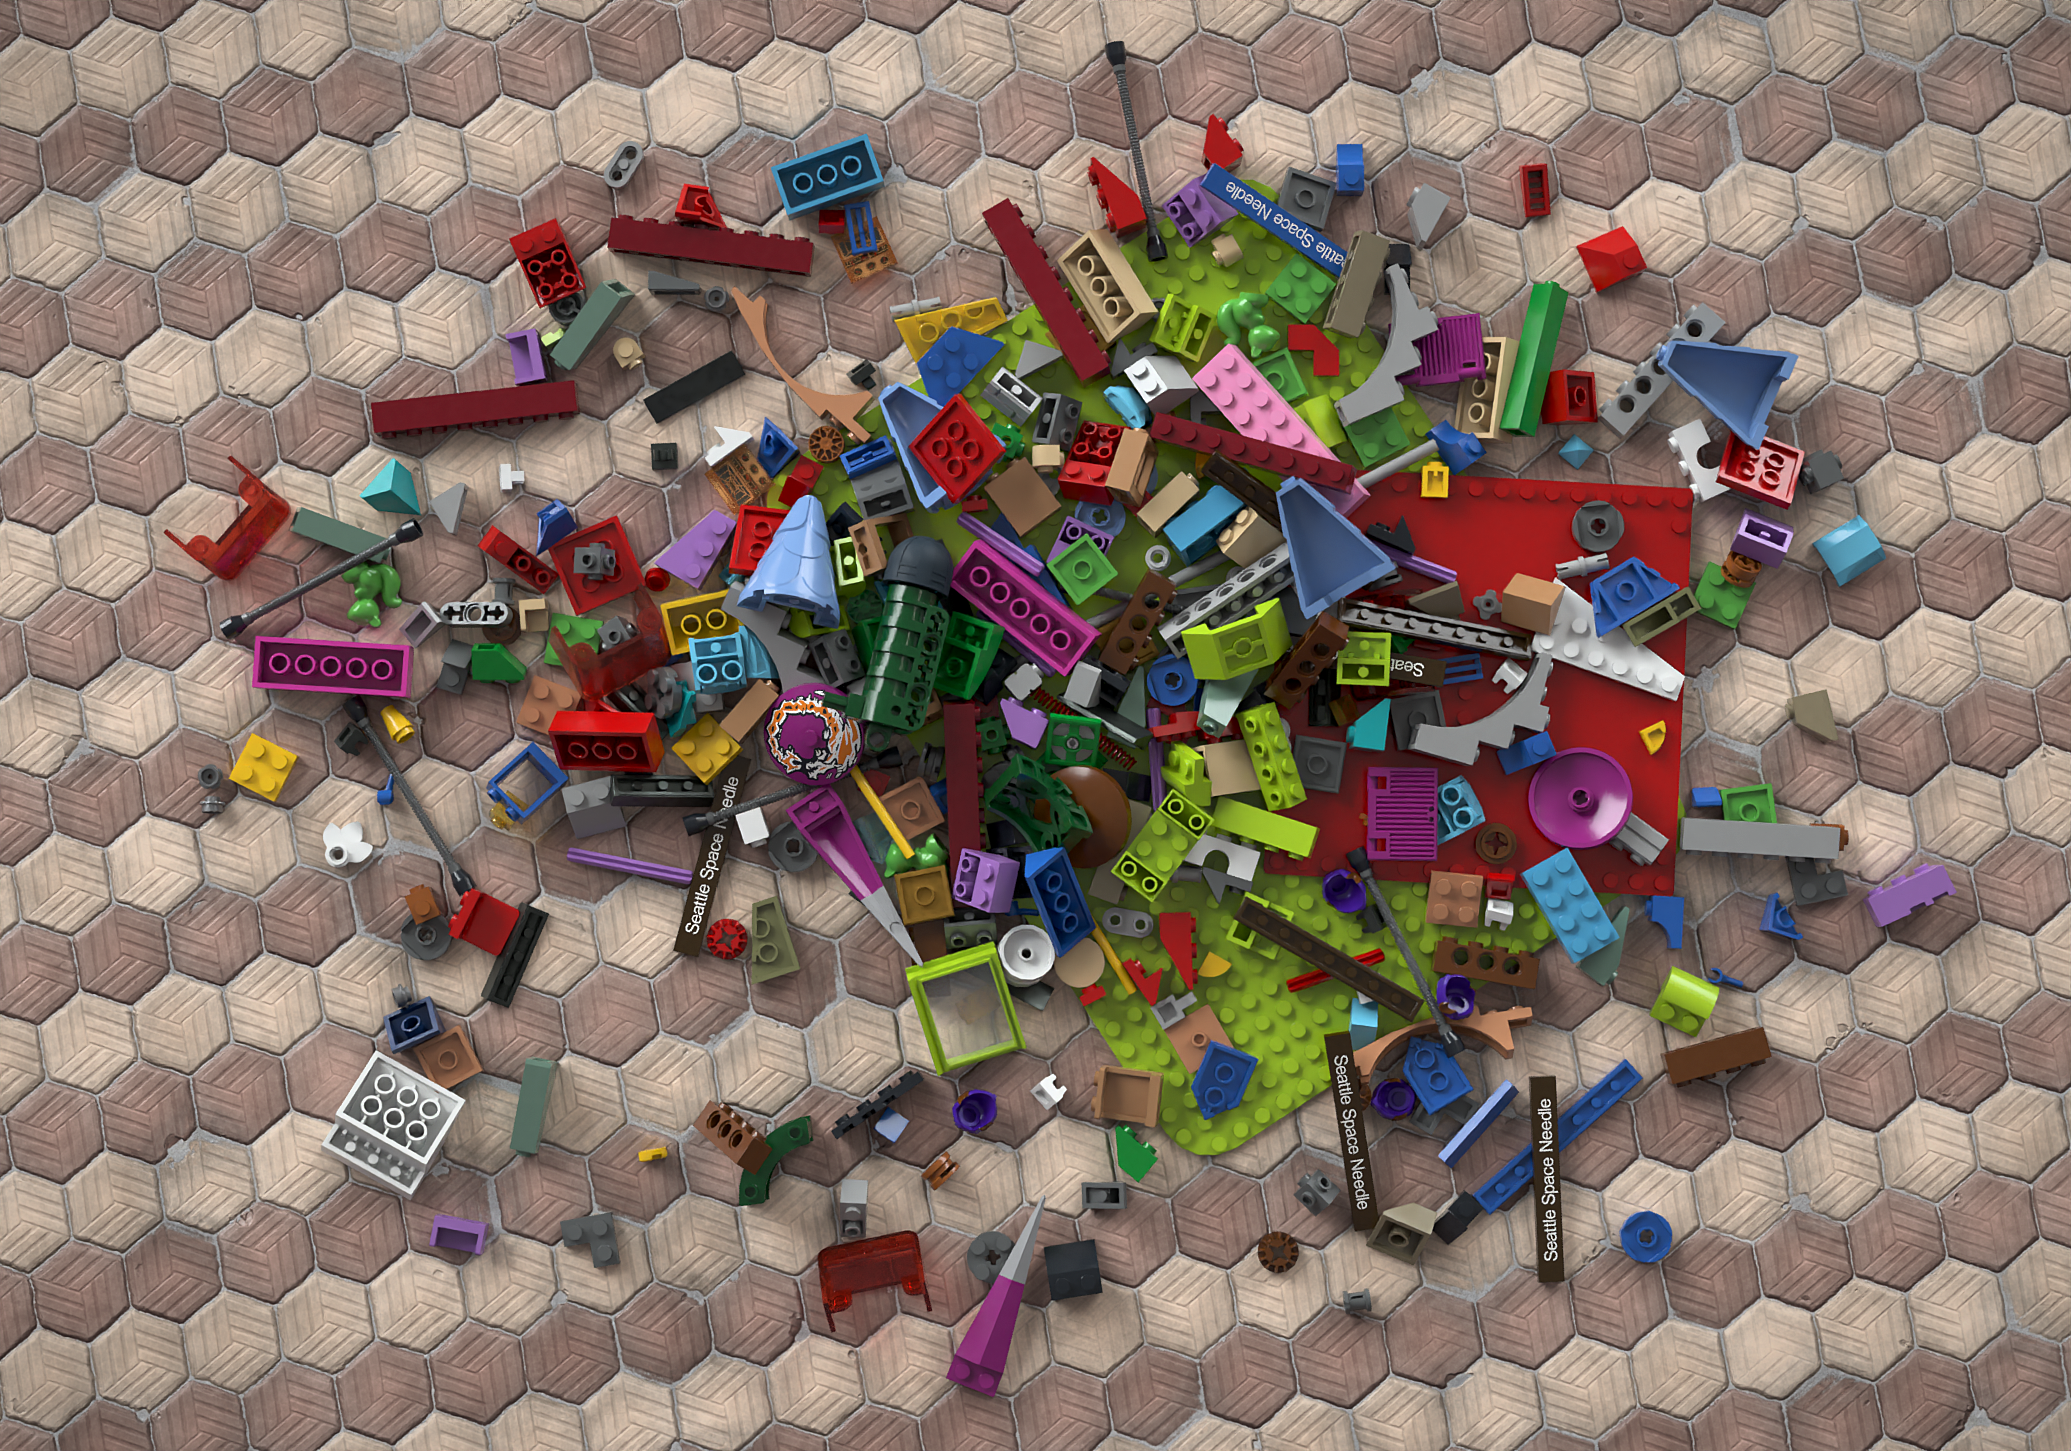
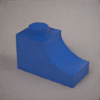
M1337 144L1336 196H1362L1364 192L1362 144Z
M1444 420L1425 433L1429 440L1434 439L1439 448L1437 452L1453 475H1456L1487 453L1473 432L1470 434L1459 432L1447 420Z
M1547 731L1510 745L1508 749L1496 751L1505 775L1557 755Z
M1649 896V900L1645 901L1644 914L1648 916V921L1655 922L1663 930L1667 940V948L1682 949L1684 897Z

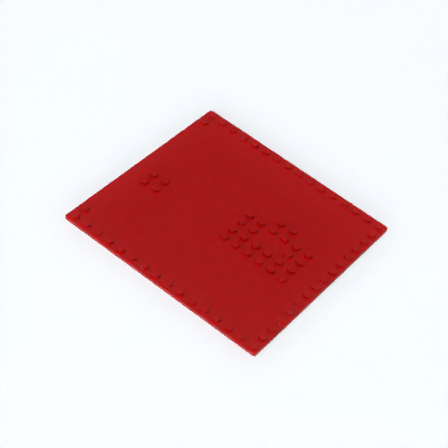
M1357 470L1355 478L1357 479L1371 472V470ZM1397 472L1366 488L1371 496L1346 518L1359 528L1365 536L1368 526L1370 524L1375 525L1376 522L1390 527L1389 532L1394 533L1399 519L1403 515L1416 548L1413 556L1457 572L1455 581L1458 583L1465 610L1463 614L1459 615V621L1531 634L1532 641L1535 631L1501 622L1502 611L1500 613L1495 612L1487 620L1482 619L1477 607L1473 605V599L1476 596L1481 597L1485 595L1486 591L1491 589L1496 592L1498 602L1502 603L1503 591L1516 573L1553 583L1555 577L1558 579L1555 564L1578 560L1577 557L1581 556L1588 558L1603 553L1607 554L1610 569L1590 572L1584 577L1577 575L1560 580L1591 605L1590 583L1633 556L1642 561L1646 567L1653 568L1661 574L1660 577L1671 584L1676 583L1680 587V589L1666 598L1689 586L1693 491L1690 488L1448 475V498H1422V473ZM1599 500L1608 502L1621 513L1624 520V532L1615 546L1607 551L1596 553L1582 549L1573 537L1571 526L1575 513L1588 502ZM1595 520V523L1591 525V529L1595 530L1597 534H1600L1601 529L1605 528L1604 524L1599 523V520ZM1398 566L1397 572L1402 576V582L1373 592L1365 591L1360 587L1345 596V598L1362 602L1363 600H1373L1377 605L1411 611L1404 606V602L1407 599L1444 586L1446 583ZM1487 602L1486 606L1490 607V603ZM1687 617L1642 643L1682 675L1685 673ZM1354 628V631L1362 632L1361 629ZM1413 641L1407 647L1408 650L1403 654L1438 660L1479 653L1483 679L1443 685V688L1389 679V686L1341 684L1340 726L1335 727L1309 726V687L1306 689L1307 692L1300 703L1296 702L1290 710L1281 704L1276 708L1279 717L1285 719L1290 726L1288 738L1293 755L1296 735L1347 743V728L1386 698L1396 699L1439 690L1446 727H1458L1474 723L1492 714L1512 697L1520 685L1507 694L1504 689L1508 683L1504 679H1500L1496 684L1492 681L1497 670L1507 657L1440 645L1439 651L1415 647L1413 646ZM1531 651V659L1529 661L1510 659L1528 674L1536 653ZM1551 659L1553 669L1551 675L1546 679L1545 687H1547L1545 699L1540 702V705L1549 707L1550 721L1543 732H1548L1556 754L1571 748L1585 747L1602 751L1614 758L1625 770L1633 791L1632 813L1669 839L1649 866L1643 864V866L1636 864L1629 858L1631 853L1624 848L1622 851H1619L1609 842L1589 850L1569 849L1571 855L1593 892L1672 896L1675 883L1684 681L1677 701H1672ZM1474 660L1446 664V669L1475 663ZM1276 661L1274 663V671L1279 666L1281 661ZM1476 669L1445 674L1444 679L1476 674ZM1389 712L1384 751L1377 753L1349 749L1350 743H1347L1339 794L1304 788L1306 800L1290 808L1268 811L1319 828L1320 831L1311 858L1304 856L1303 861L1289 857V851L1281 848L1278 853L1264 849L1263 869L1267 874L1325 877L1337 869H1345L1360 876L1350 865L1345 854L1363 845L1367 851L1368 767L1438 768V787L1460 775L1465 778L1482 807L1485 821L1437 845V861L1370 860V868L1373 872L1374 880L1430 883L1432 870L1482 875V886H1486L1488 872L1514 875L1513 888L1528 889L1520 874L1565 849L1551 842L1541 833L1532 818L1529 808V789L1532 779L1547 759L1505 775L1496 751L1500 749L1479 743L1477 746L1480 748L1478 759L1471 766H1463L1407 749L1397 751ZM1663 720L1666 727L1664 741L1660 749L1650 755L1639 731ZM1513 727L1515 737L1511 745L1539 733ZM1378 776V789H1386V776ZM1488 824H1504L1515 834L1517 840L1516 851L1512 858L1504 863H1488L1477 853L1476 837L1478 832ZM1497 833L1494 840L1485 842V844L1493 846L1494 855H1496L1498 847L1507 846V844H1503V842L1498 840ZM1377 838V851H1385V838Z

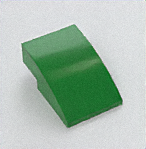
M953 611L933 687L970 700L982 683L994 660L1005 627L965 613Z

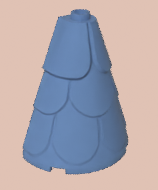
M1670 341L1666 346L1662 345L1656 359L1659 360L1658 366L1690 397L1694 396L1743 443L1759 450L1769 427L1764 423L1782 382L1789 380L1799 356L1787 351L1718 346L1716 343Z
M897 382L893 386H887L881 391L878 400L892 440L897 443L906 470L909 471L920 503L930 513H938V508L940 507L947 510L955 506L956 504H952L948 499L946 491L941 486H938L908 447L941 411L943 406L938 405L936 400L902 383ZM994 435L1006 450V444L998 436ZM1003 456L997 461V463L1001 462ZM990 469L962 500L980 487L993 471Z
M1292 476L1280 484L1282 489L1276 492L1283 537L1287 539L1291 569L1295 576L1300 607L1306 619L1328 608L1341 597L1347 596L1396 568L1389 556L1366 538L1359 528L1335 510V505L1302 478L1296 480Z
M805 495L796 501L772 538L773 542L758 562L755 572L740 593L737 606L762 612L766 602H772L815 612L813 624L838 629L840 610L834 584L835 575L829 553L831 545L823 507L816 497Z

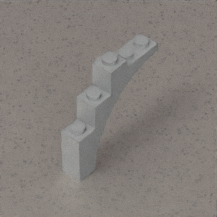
M1398 263L1388 267L1383 272L1390 291L1392 305L1391 332L1386 350L1378 367L1368 380L1356 391L1341 398L1334 404L1343 427L1389 409L1404 400V389L1399 381L1396 382L1395 378L1415 370L1421 365L1420 351L1416 346L1413 347L1412 343L1432 335L1438 330V319L1433 311L1430 312L1428 306L1420 310L1418 309V298L1414 292L1410 291L1407 285L1408 276L1403 268L1400 269Z
M735 580L728 590L721 610L739 619L765 645L777 667L783 693L794 686L804 683L826 684L821 672L805 666L811 650L807 649L810 641L785 630L792 618V615L789 614L791 607L772 602H766L762 612L738 607L739 595L746 585Z
M1544 652L1536 653L1529 672L1519 689L1503 706L1489 716L1474 723L1458 727L1415 724L1407 750L1463 766H1471L1473 762L1477 761L1480 753V748L1477 747L1478 743L1500 750L1508 749V746L1513 743L1515 737L1513 727L1533 733L1543 732L1549 724L1550 715L1548 714L1549 707L1540 705V702L1545 699L1547 693L1545 683L1553 669V662H1551L1553 655Z

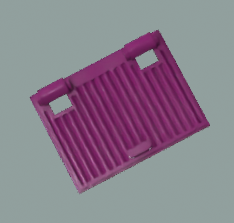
M1480 313L1437 318L1438 330L1432 335L1412 343L1413 347L1416 346L1421 354V365L1412 370L1415 374L1401 375L1395 378L1396 382L1399 381L1402 387L1416 384V387L1465 382V378L1477 377V380L1486 379ZM1391 323L1388 324L1389 336L1391 332ZM1476 363V367L1463 368V365Z
M1368 767L1367 860L1437 861L1438 768ZM1378 776H1386V789H1378ZM1377 838H1385V851H1377Z

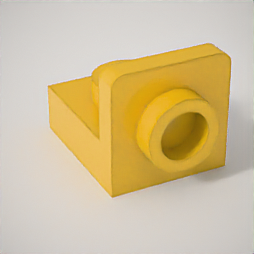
M1427 462V466H1422L1420 473H1422L1421 497L1448 498L1449 467H1443L1442 462Z

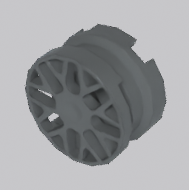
M577 292L550 304L549 312L556 322L564 326H570L584 307L585 302Z
M1397 561L1393 562L1396 568L1376 579L1368 589L1369 592L1377 591L1403 581L1402 576L1397 572Z
M925 742L917 777L923 778L927 776L930 777V780L937 782L945 747L938 746L936 748L931 743Z

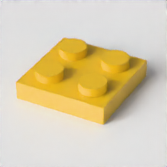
M709 713L702 717L671 748L706 785L744 750L719 726L720 724Z
M252 733L229 779L276 802L299 756Z

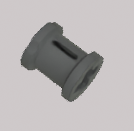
M493 578L495 597L492 602H501L506 606L515 605V601L512 600L515 579Z
M1365 1288L1362 1292L1348 1293L1343 1291L1346 1314H1350L1351 1311L1364 1309L1367 1312L1372 1311L1369 1288Z

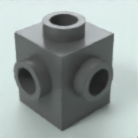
M590 543V547H575L574 573L587 575L589 580H603V576H614V567L616 565L615 550L606 549L605 544Z
M617 615L597 630L604 641L602 646L609 655L627 658L634 654L636 648L642 644L638 638L639 631L631 622L629 623L626 618Z
M1317 1169L1312 1175L1306 1173L1297 1182V1185L1300 1187L1294 1193V1196L1316 1217L1330 1205L1341 1190Z

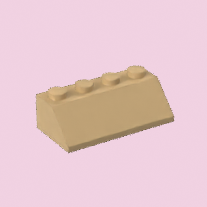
M1108 229L1089 230L1057 260L1107 343H1112L1141 328L1158 313V310Z
M1482 337L1486 379L1477 380V377L1465 378V382H1460L1454 428L1465 434L1473 432L1479 442L1512 444L1513 436L1499 429L1520 341L1508 337ZM1476 363L1463 365V368L1476 367Z

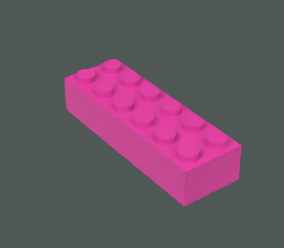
M982 539L973 542L953 569L952 583L950 585L1000 626L1005 627V630L1064 677L1073 673L1076 663L1083 660L1102 635Z
M256 636L252 687L266 690L411 699L414 647L409 645Z

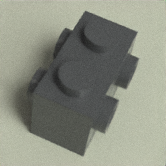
M1044 392L1032 442L1039 445H1060V451L1070 452L1082 402L1062 394Z
M1822 449L1803 458L1804 463L1801 465L1798 476L1801 484L1807 486L1810 494L1844 479L1840 470L1842 469V463L1836 454L1833 455L1832 451L1823 453Z
M845 628L823 635L808 644L827 685L840 688L866 675Z
M976 907L953 908L955 916L944 918L946 949L974 947L994 941L995 945H998L995 913H988Z

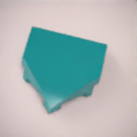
M686 680L676 681V685H681L682 704L679 712L673 713V718H666L671 738L681 736L687 724L696 723L692 705L696 701V693L694 690H688Z

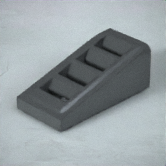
M648 271V290L652 295L701 294V287L697 283L656 271Z

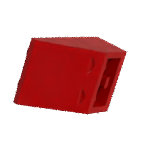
M1095 157L1090 158L1087 174L1091 185H1097V201L1101 210L1106 209L1107 219L1105 220L1110 233L1115 232L1116 237L1120 238L1146 228L1147 218L1138 195Z
M556 218L509 238L540 309L586 289L570 246Z
M1083 421L1057 479L1065 499L1112 505L1114 497L1105 484L1124 429L1131 430V427Z

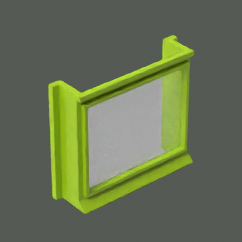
M994 941L924 962L923 968L919 967L918 964L905 968L908 984L938 1076L960 1067L1026 1048Z

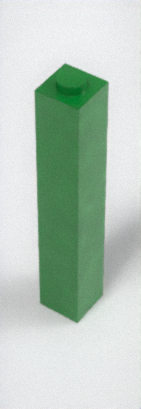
M1545 281L1544 284L1533 285L1499 429L1514 437H1535L1569 292L1560 288V284L1557 282Z

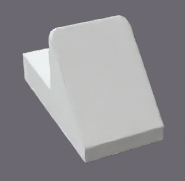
M714 426L725 444L713 446L707 451L709 455L705 459L714 469L753 441L754 438L749 432Z

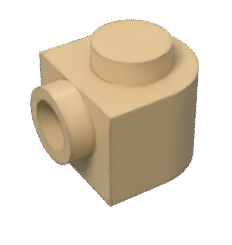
M1222 234L1211 241L1215 250L1212 252V255L1219 266L1223 264L1227 268L1244 258L1232 234L1227 237L1225 234Z
M621 338L613 347L614 356L623 370L628 368L633 370L643 363L642 359L645 358V355L633 339Z
M1036 445L1032 447V467L1038 469V473H1053V469L1064 466V453L1060 452V445Z

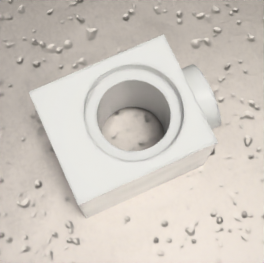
M759 807L735 815L745 845L751 844L752 848L767 843L766 839L770 838V832L762 808Z

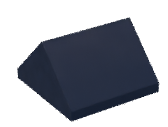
M430 996L410 1004L408 1008L404 1007L383 1017L393 1054L404 1052L446 1032Z

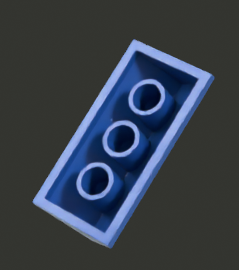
M1055 847L1026 855L1025 878L1056 955L1061 958L1092 932L1096 926L1065 848Z

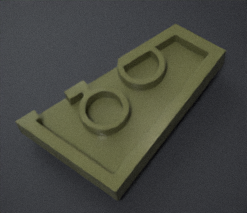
M778 896L752 904L751 985L801 969Z

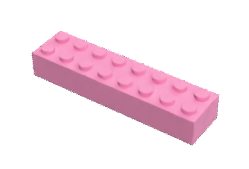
M1226 345L1192 378L1243 436L1340 462L1236 345ZM1278 475L1283 481L1289 479L1287 477ZM1356 478L1350 495L1309 484L1335 505V510L1345 518L1371 496Z

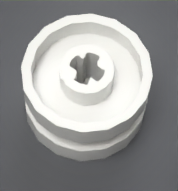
M1020 925L1012 928L1004 935L996 948L1005 980L1015 987H1028L1037 984L1051 969L1055 960V950L1049 935L1043 929L1034 925Z

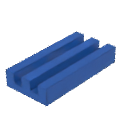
M865 201L844 205L852 255L858 256V254L864 255L870 252H878L870 202ZM864 207L872 245L870 247L866 245L860 208ZM852 209L856 211L862 248L858 249L856 247L850 211Z
M886 435L839 455L850 479L897 459ZM883 446H886V447H884V448H882V449H880V450H877V451H875V452L872 453V451H874V450H876V449H879V448H881V447H883Z
M1479 653L1438 659L1447 661L1446 664L1474 660L1475 663L1447 668L1445 674L1476 669V674L1444 679L1443 685L1483 679Z

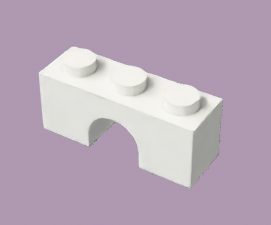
M1701 419L1695 420L1668 434L1670 437L1667 440L1668 445L1673 453L1677 452L1681 461L1678 462L1680 471L1683 476H1688L1691 482L1689 488L1693 491V498L1695 500L1699 499V502L1702 503L1732 489L1715 482L1720 466L1706 469L1697 461L1698 449L1711 442Z
M1206 830L1183 860L1202 866L1205 856L1210 851L1219 850L1228 858L1226 874L1252 881L1261 852L1255 851V845L1243 841L1241 846L1231 843L1232 838L1217 833L1216 838L1206 835L1208 830Z

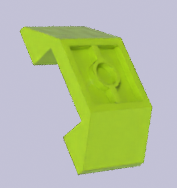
M1276 598L1254 606L1256 615L1213 630H1209L1204 623L1182 631L1181 635L1195 679L1227 680L1275 663L1293 645L1280 599Z
M1172 789L1111 872L1150 902H1153L1214 819L1176 790Z

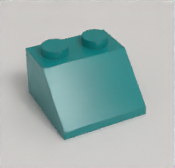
M1384 699L1356 720L1352 726L1347 728L1346 742L1350 743L1349 749L1377 753L1384 751L1391 699Z

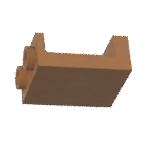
M1017 457L1006 465L1008 470L1001 475L995 473L985 481L987 485L984 486V490L1009 521L1019 538L1022 539L1060 511L1062 506L1026 457L1021 460Z
M1103 1065L1099 1071L1095 1072L1094 1086L1098 1087L1097 1096H1093L1091 1102V1111L1095 1112L1094 1119L1110 1118L1145 1123V1126L1156 1127L1159 1123L1164 1073Z

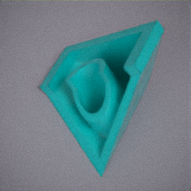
M394 458L390 460L359 495L377 511L421 515L411 472Z

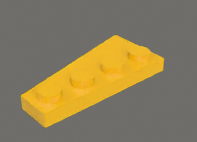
M996 297L894 320L915 364L951 326L981 335L1008 321Z

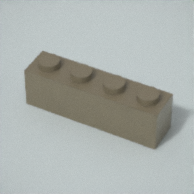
M1364 230L1354 232L1323 329L1350 339L1358 338L1364 332L1366 327V320L1364 319L1367 311L1373 305L1374 296L1372 295L1375 286L1379 285L1382 278L1380 270L1383 262H1386L1390 254V248H1388L1390 240Z
M1130 799L1128 801L1132 814V826L1128 841L1123 850L1114 859L1097 867L1088 892L1091 896L1116 905L1118 900L1124 901L1128 886H1125V882L1114 875L1111 870L1153 815L1150 813L1152 807Z

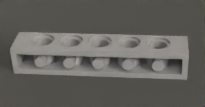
M1703 302L1698 307L1693 304L1683 315L1686 321L1681 326L1676 323L1666 334L1669 339L1664 346L1670 341L1709 342L1726 322ZM1688 326H1696L1699 330V336L1691 337L1687 331ZM1660 342L1649 353L1653 356L1646 364L1642 361L1633 371L1636 376L1629 383L1625 380L1616 390L1619 395L1613 401L1608 399L1599 409L1602 414L1598 417V420L1619 438H1622L1673 382L1666 373L1658 375L1653 369L1654 364L1659 363L1656 356L1663 345ZM1637 382H1645L1648 385L1649 390L1647 394H1642L1637 390ZM1620 401H1628L1632 406L1631 412H1623L1619 406Z
M1283 543L1157 628L1177 659L1187 653L1181 635L1182 631L1204 623L1209 630L1233 623L1252 610L1254 606L1261 604L1295 581L1287 543Z

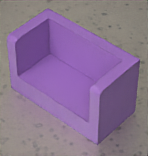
M536 328L506 334L516 379H514L515 385L518 387L548 382L540 336Z
M437 1214L434 1217L429 1246L448 1247L474 1252L475 1255H482L484 1253L489 1223Z

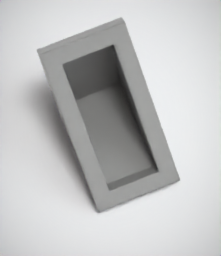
M1026 340L1015 377L1021 381L1063 359L1061 351Z
M458 483L429 501L446 530L456 536L469 487L465 483Z
M424 601L399 630L412 646L417 648L446 624L441 620L431 604Z
M1078 661L1064 698L1086 708L1098 705L1100 703L1102 670Z

